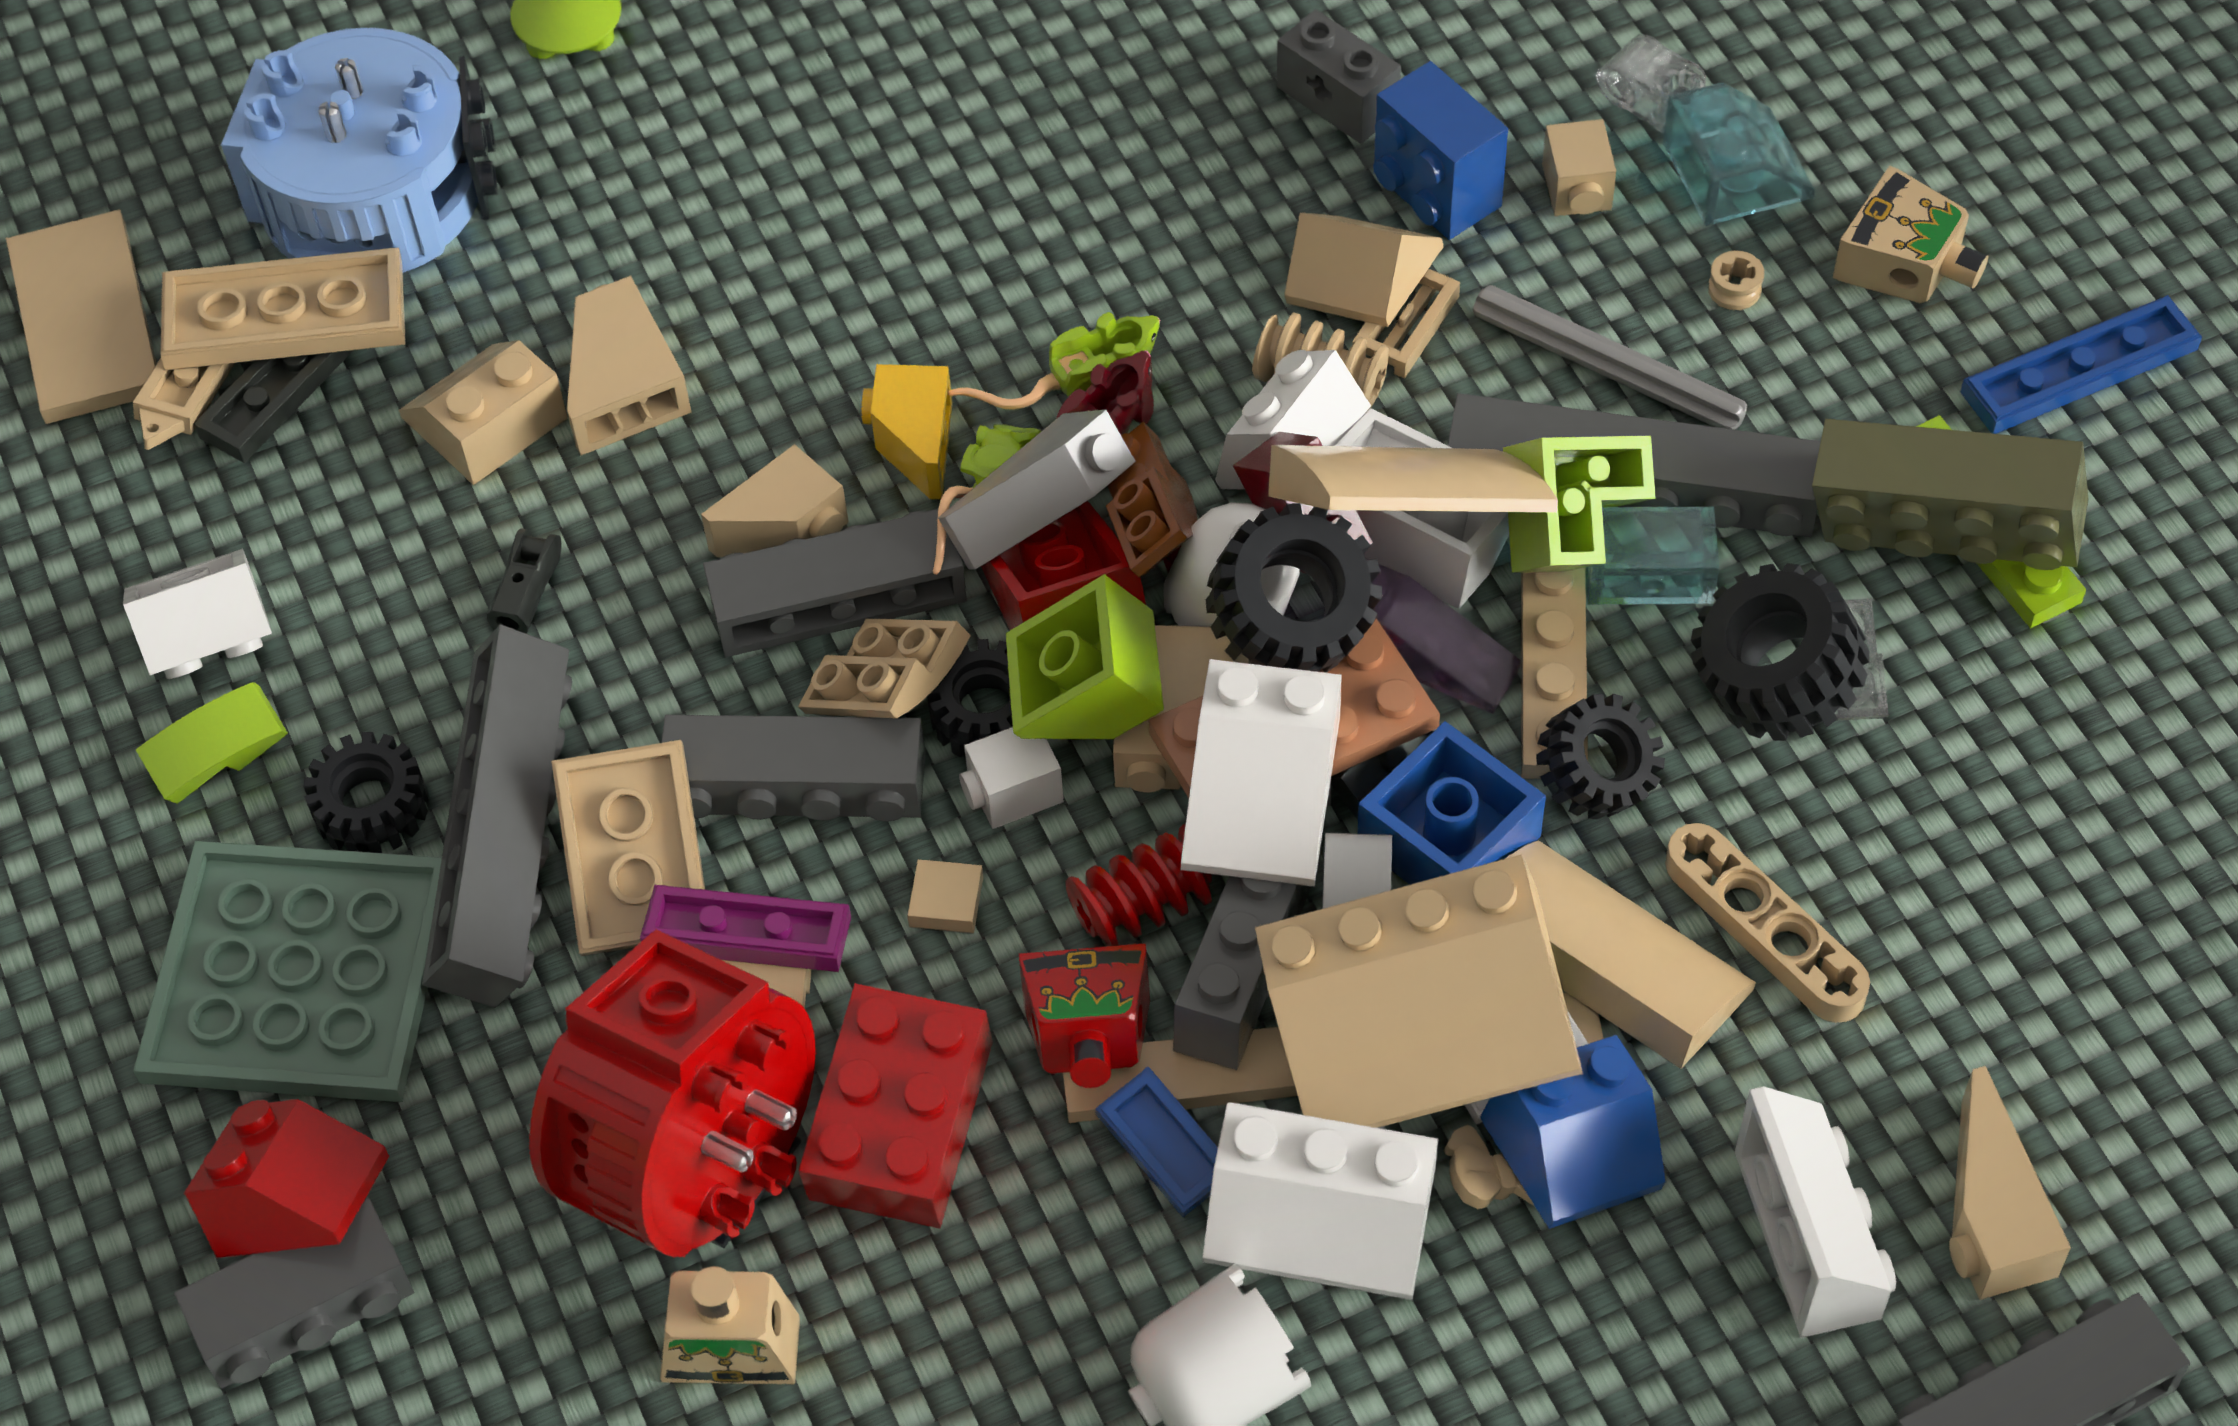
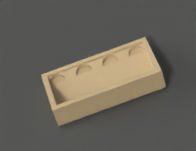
M1271 445L1268 496L1327 510L1557 512L1558 499L1543 478L1519 458L1496 449Z
M1539 840L1518 849L1507 857L1510 858L1522 854L1535 882L1562 990L1680 1069L1684 1067L1754 990L1755 981Z

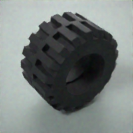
M1288 503L1280 514H1277L1274 507H1270L1261 511L1254 522L1248 519L1237 530L1216 560L1217 564L1209 575L1207 587L1212 588V591L1205 600L1206 612L1216 613L1217 618L1210 626L1216 639L1223 636L1228 637L1231 643L1225 649V652L1234 661L1242 654L1251 660L1249 664L1319 672L1322 669L1327 673L1336 667L1360 642L1378 614L1373 609L1381 601L1382 586L1372 584V582L1381 571L1377 559L1366 561L1364 557L1366 551L1371 547L1366 538L1361 535L1354 540L1347 533L1352 523L1342 516L1336 523H1333L1326 519L1328 510L1313 507L1309 514H1302L1301 503ZM1288 565L1307 573L1317 583L1322 592L1325 604L1324 617L1316 621L1302 622L1289 619L1277 612L1264 595L1261 585V571L1270 566Z
M1786 563L1782 571H1777L1774 564L1760 566L1759 574L1749 576L1748 572L1745 571L1735 576L1734 578L1737 581L1735 585L1729 589L1722 585L1713 594L1716 600L1713 606H1703L1698 615V619L1703 626L1694 628L1692 631L1691 642L1696 650L1691 653L1693 665L1699 672L1698 676L1728 720L1738 729L1743 726L1748 735L1761 739L1768 732L1773 741H1786L1789 732L1796 731L1799 737L1802 738L1814 734L1812 726L1822 721L1828 727L1838 720L1835 712L1841 706L1849 709L1857 698L1852 690L1854 687H1864L1868 674L1863 665L1870 663L1869 649L1864 643L1866 638L1841 593L1832 581L1827 583L1822 573L1812 568L1804 573L1799 564ZM1803 638L1797 649L1785 659L1771 665L1757 666L1763 655L1775 645L1785 640Z

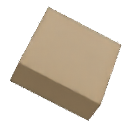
M918 859L907 915L909 927L974 933L983 883L982 865Z

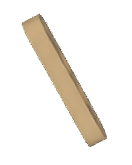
M1693 823L1678 828L1672 834L1665 861L1667 873L1688 896L1814 1014L1823 1020L1834 1023L1847 1022L1859 1015L1864 1008L1870 986L1868 971L1859 960L1719 831L1709 825ZM1686 849L1694 855L1702 851L1708 853L1707 864L1699 858L1692 860L1690 863L1684 860ZM1712 874L1718 878L1713 886L1710 885ZM1734 888L1749 889L1759 897L1761 905L1753 911H1738L1728 905L1724 895ZM1780 932H1794L1804 938L1808 949L1798 956L1784 955L1776 950L1771 939ZM1818 958H1823L1821 970L1815 966ZM1827 981L1834 986L1841 984L1843 981L1849 984L1848 996L1842 991H1837L1832 995L1825 992Z

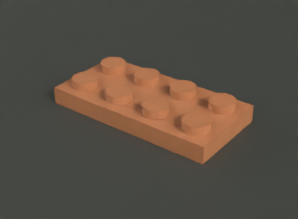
M1376 618L1353 650L1336 667L1327 672L1342 675L1340 721L1331 776L1439 727V711ZM1203 696L1148 720L1151 738L1188 798L1190 795Z

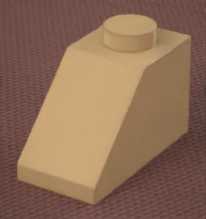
M795 444L701 514L708 549L716 557H724L732 553H748L779 546L793 539H809L840 532L843 526L849 522L843 486Z

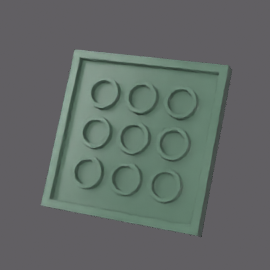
M195 841L133 1069L139 1083L403 1102L428 987L423 986L422 982L442 857Z

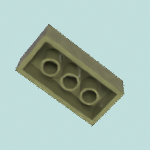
M1825 419L1812 483L1825 542L1834 543L1836 546L1846 550L1862 551L1870 546L1896 549L1898 552L1912 557H1926L1932 553L1959 555L1966 561L1979 564L1991 563L1996 559L2019 561L2039 570H2054L2060 566H2078L2089 500L2084 444L2081 441Z

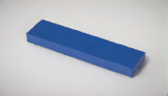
M2167 295L1963 379L1960 393L1992 434H1997L2197 351L2202 336Z

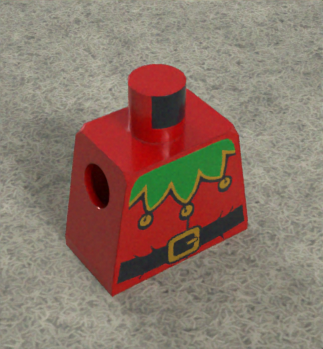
M1146 943L1019 953L1024 1010L1044 1071L1050 1074L1070 1072V1077L1076 1085L1083 1088H1096L1104 1085L1110 1079L1111 1069L1129 1068L1140 1062L1150 1006Z

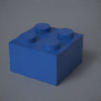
M1430 60L1377 94L1374 173L1385 189L1395 191L1413 207L1415 214L1423 223L1433 225L1448 240H1451L1502 207L1508 127Z
M1444 721L1359 802L1357 834L1392 835L1391 871L1411 885L1505 859L1518 849L1537 841L1541 837L1546 795Z

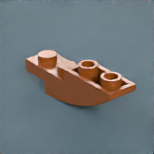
M1144 422L1140 423L1130 433L1121 435L1135 462L1107 485L1113 500L1106 505L1129 567L1138 577L1146 575L1192 537L1191 526L1198 520L1193 497L1186 480L1170 465L1158 435Z

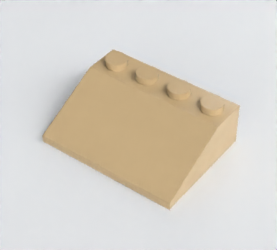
M1522 854L1255 927L1268 992L1301 1109L1305 1116L1379 1128L1583 1074L1537 888Z

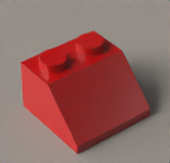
M300 1099L269 1103L265 1100H255L243 1106H238L231 1115L228 1124L204 1158L202 1165L184 1194L217 1258L337 1245L341 1243L387 1162L389 1154L384 1145Z

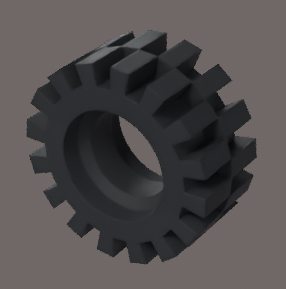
M977 639L978 650L971 652L966 644L950 671L927 696L933 731L936 730L938 741L943 746L950 742L952 753L959 757H962L965 752L964 745L1013 727L1011 698L1007 705L989 713L972 712L965 709L961 704L962 699L967 694L982 688L999 689L1006 692L1010 697L1007 646L1004 641L999 640L996 650H989L988 639Z
M1603 693L1593 694L1586 699L1583 698L1552 717L1546 724L1549 729L1540 734L1537 744L1547 747V749L1536 754L1537 766L1549 765L1550 769L1549 772L1540 776L1544 787L1553 782L1556 783L1559 790L1551 797L1558 804L1571 799L1572 803L1568 812L1576 816L1587 811L1588 819H1600L1605 815L1607 817L1613 816L1643 801L1649 796L1647 792L1655 789L1661 780L1654 774L1664 769L1665 758L1655 757L1653 753L1664 747L1662 738L1659 736L1650 739L1647 730L1656 725L1650 716L1642 721L1636 718L1641 707L1632 701L1621 708L1623 696L1612 694L1604 699ZM1588 734L1598 735L1611 747L1617 763V772L1612 779H1605L1600 776L1587 761L1584 751V739Z
M362 732V743L354 744L351 734L341 737L340 740L343 748L337 752L328 744L321 750L325 763L313 759L308 767L312 777H304L303 785L306 796H304L323 840L327 838L330 846L336 850H341L345 844L347 851L361 852L362 846H367L371 853H382L381 843L389 841L393 850L403 845L400 833L403 831L413 838L419 831L416 819L425 821L428 813L425 802H429V797L415 756L412 757L410 748L403 742L397 747L394 737L383 734L379 744H377L373 732ZM384 781L390 785L388 794L371 806L351 808L343 804L345 795L361 783Z

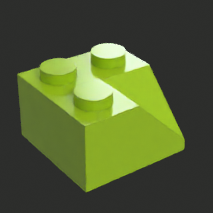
M1105 574L1006 633L1013 733L1021 739H1114L1164 710L1153 610Z

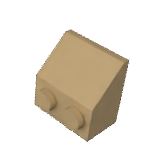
M520 340L492 344L399 409L401 418L473 485L568 418L557 374Z

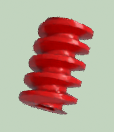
M1186 824L1179 828L1178 839L1166 832L1159 835L1155 841V850L1143 843L1137 845L1132 850V862L1126 856L1120 854L1112 857L1109 860V873L1102 867L1094 865L1086 871L1085 884L1079 878L1073 876L1066 879V891L1069 902L1082 927L1092 937L1099 936L1108 946H1118L1116 927L1122 924L1136 939L1142 935L1139 916L1146 914L1158 928L1165 925L1163 905L1169 903L1181 917L1187 915L1189 912L1186 898L1187 893L1192 892L1204 906L1212 902L1209 885L1212 882V875L1210 873L1181 870Z

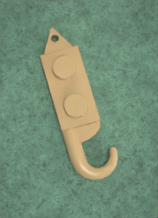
M160 358L133 401L134 419L141 422L145 449L149 450L179 433L191 435L195 430L194 423L207 410L235 363L165 370Z

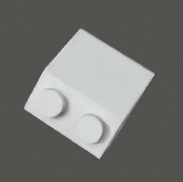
M1297 350L1279 361L1275 368L1276 373L1261 392L1245 404L1242 416L1226 435L1215 479L1221 489H1245L1233 465L1279 431L1316 436L1320 439L1323 446H1335L1361 419L1371 405L1336 350Z
M243 549L124 589L123 606L150 675L164 671L166 678L172 679L189 674L203 667L200 659L202 657L223 650L227 658L241 656L262 647L263 643L260 637L272 634Z

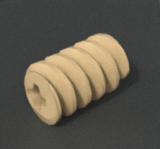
M1295 312L1288 318L1284 326L1278 325V315H1273L1267 321L1258 341L1253 359L1252 372L1256 379L1264 382L1270 380L1276 373L1275 368L1279 361L1291 352L1297 350H1336L1371 406L1368 410L1372 408L1386 376L1389 353L1387 346L1381 345L1370 359L1366 357L1367 339L1359 336L1349 351L1345 350V331L1337 328L1330 339L1324 342L1322 341L1323 323L1316 320L1306 334L1300 333L1301 315Z

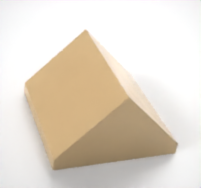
M1300 213L1284 294L1286 302L1291 305L1388 327L1444 247L1442 238L1343 216Z

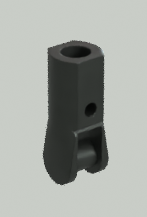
M520 528L517 531L506 569L487 614V621L492 628L496 629L501 624L527 634L544 589L558 565L562 547L560 535L550 534L547 539L531 536V532L528 529ZM527 560L537 562L536 566L526 564Z

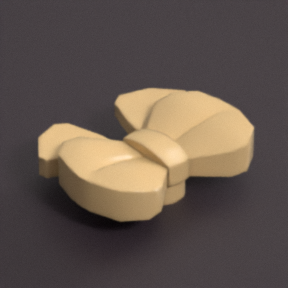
M1470 1125L1454 1130L1444 1152L1446 1155L1452 1156L1450 1160L1451 1183L1464 1203L1476 1209L1486 1208L1493 1199L1503 1200L1514 1193L1534 1205L1503 1154L1493 1155L1492 1157L1476 1129Z

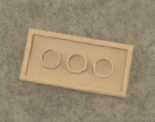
M121 210L6 238L39 408L45 423L49 424L133 402L157 363L126 223Z
M399 247L162 272L161 359L165 370L405 345L403 269Z

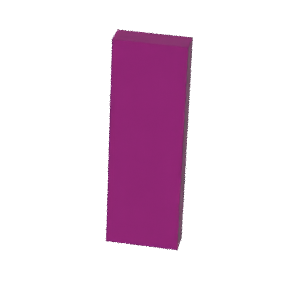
M654 885L640 941H643L650 933L657 929L721 960L839 972L851 921L849 904Z

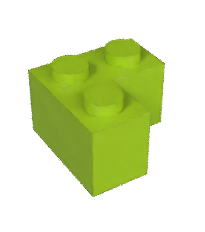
M1651 436L1538 438L1503 447V452L1519 458L1533 468L1549 485L1558 499L1557 512H1508L1512 573L1569 571L1606 564L1602 508L1618 507L1656 499Z

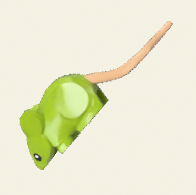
M1107 312L1098 318L1095 329L1090 332L1085 327L1079 326L1062 333L1050 344L1049 365L1051 373L1041 378L1030 394L1021 398L1005 399L973 388L952 389L948 391V395L969 396L998 408L1015 410L1033 405L1052 390H1061L1068 397L1077 389L1086 391L1091 385V372L1097 364H1102L1108 368L1114 361L1130 357L1142 350H1146L1150 354L1157 337L1160 320L1157 316L1149 315L1143 317L1126 316L1116 321L1114 315L1111 312Z
M994 424L993 429H989L986 426L980 425L976 434V444H970L967 447L960 466L961 472L973 476L976 482L972 488L964 486L948 488L940 500L938 517L949 509L954 498L961 499L1036 437L1041 430L1020 428L1006 424ZM937 519V544L933 574L935 575L939 574L941 570L946 543V531L939 519Z

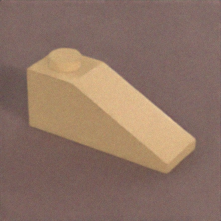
M1986 1066L1972 1070L1961 1103L1953 1230L1949 1241L1950 1254L1957 1272L1964 1279L1970 1277L1979 1300L2058 1278L2071 1249Z

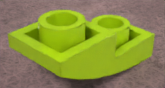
M252 682L190 712L138 747L136 752L163 798L178 804L226 766L237 771L242 770L286 736L288 732L260 686Z

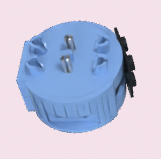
M351 28L324 33L297 43L287 50L272 52L265 56L264 59H255L221 143L247 221L263 223L265 231L274 246L288 259L399 247L403 272H406L442 255L445 246L467 225L476 209L478 201L483 220L489 219L488 196L498 194L493 160L486 161L488 153L495 152V138L491 118L481 119L480 114L485 113V98L481 79L470 78L465 56L459 57V74L451 60L435 46L413 35L382 28Z

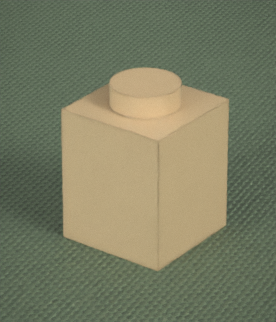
M1604 120L1546 125L1542 166L1554 216L1590 214L1598 211L1612 210L1616 168Z

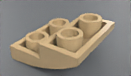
M865 619L861 629L853 639L847 656H824L820 666L815 670L811 683L798 707L805 714L898 718L912 710L939 685L962 653L971 635L958 621Z

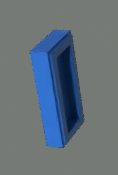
M1149 1066L1095 1108L1097 1117L1182 1217H1185L1211 1195L1218 1147Z

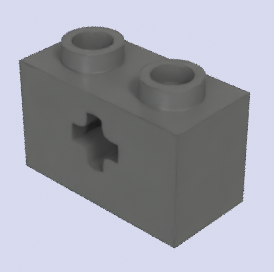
M1315 9L1277 40V88L1360 144L1375 133L1377 94L1401 79V65Z

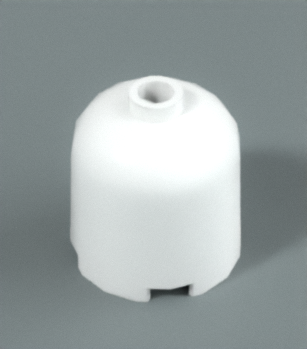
M1231 502L1210 509L1191 526L1193 536L1181 545L1164 582V608L1167 613H1172L1175 622L1179 626L1210 627L1213 624L1217 615L1216 613L1206 612L1205 601L1212 591V588L1207 587L1209 575L1217 564L1216 560L1237 530L1248 519L1254 522L1259 513L1266 509L1255 504ZM1288 565L1270 566L1261 571L1262 589L1270 605L1284 616L1298 580L1300 569Z
M1233 1264L1148 1322L1137 1333L1131 1346V1365L1139 1384L1128 1390V1393L1148 1426H1155L1161 1421L1165 1426H1245L1311 1387L1310 1378L1303 1368L1291 1374L1286 1364L1289 1360L1285 1354L1294 1349L1259 1291L1254 1288L1243 1295L1238 1287L1244 1283L1243 1278L1245 1276L1238 1265Z

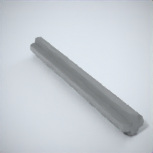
M1489 285L1486 288H1482L1476 298L1473 307V313L1476 317L1711 426L1736 430L1744 420L1747 411V404L1744 400L1502 289Z

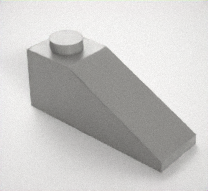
M1106 409L1065 413L938 517L967 568L969 570L977 569L1096 496L1135 462V459Z

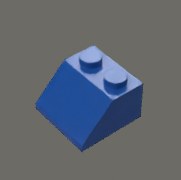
M1617 1035L1577 1047L1583 1074L1492 1097L1487 1102L1480 1116L1484 1126L1549 1229L1659 1191L1666 1183L1653 1090Z

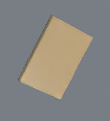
M681 740L551 761L579 954L582 956L636 947L641 942L640 936L654 885L705 890L685 752Z

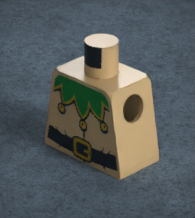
M1889 165L1840 240L1833 278L1898 298L1923 303L1929 300L1943 277H1947L1970 288H1975L1987 265L1988 255L1962 245L1969 217L1965 208L1901 170Z
M708 1267L701 1271H676L671 1273L661 1381L672 1383L795 1384L800 1316L773 1275L765 1272H728L720 1267Z

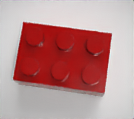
M854 984L798 1170L810 1201L941 1229L993 1043L986 1010Z

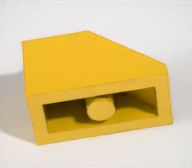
M876 364L874 387L863 389L862 422L863 424L872 425L875 448L929 499L941 500L953 404L952 396L948 395V391L951 390L949 367Z

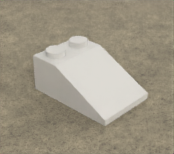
M1209 660L1198 725L1181 870L1306 886L1315 885L1340 721L1342 675Z

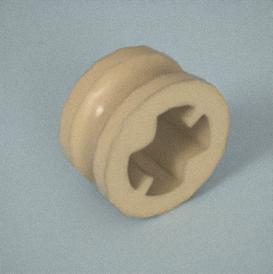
M1729 251L1715 258L1711 265V277L1708 284V293L1711 299L1720 307L1728 310H1743L1757 303L1761 296L1762 282L1764 280V267L1761 261L1754 255L1744 251ZM1732 276L1743 278L1740 284L1730 283Z

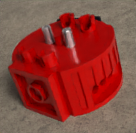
M655 929L565 1008L567 1030L558 1037L547 1060L536 1092L530 1121L529 1150L536 1179L548 1194L665 1255L685 1257L692 1249H696L709 1242L725 1248L732 1238L740 1234L739 1228L745 1229L752 1219L755 1205L766 1191L776 1196L782 1193V1186L787 1188L790 1185L797 1167L796 1156L792 1154L802 1142L796 1135L802 1122L812 1087L816 1046L811 1019L798 1001L769 988V982Z

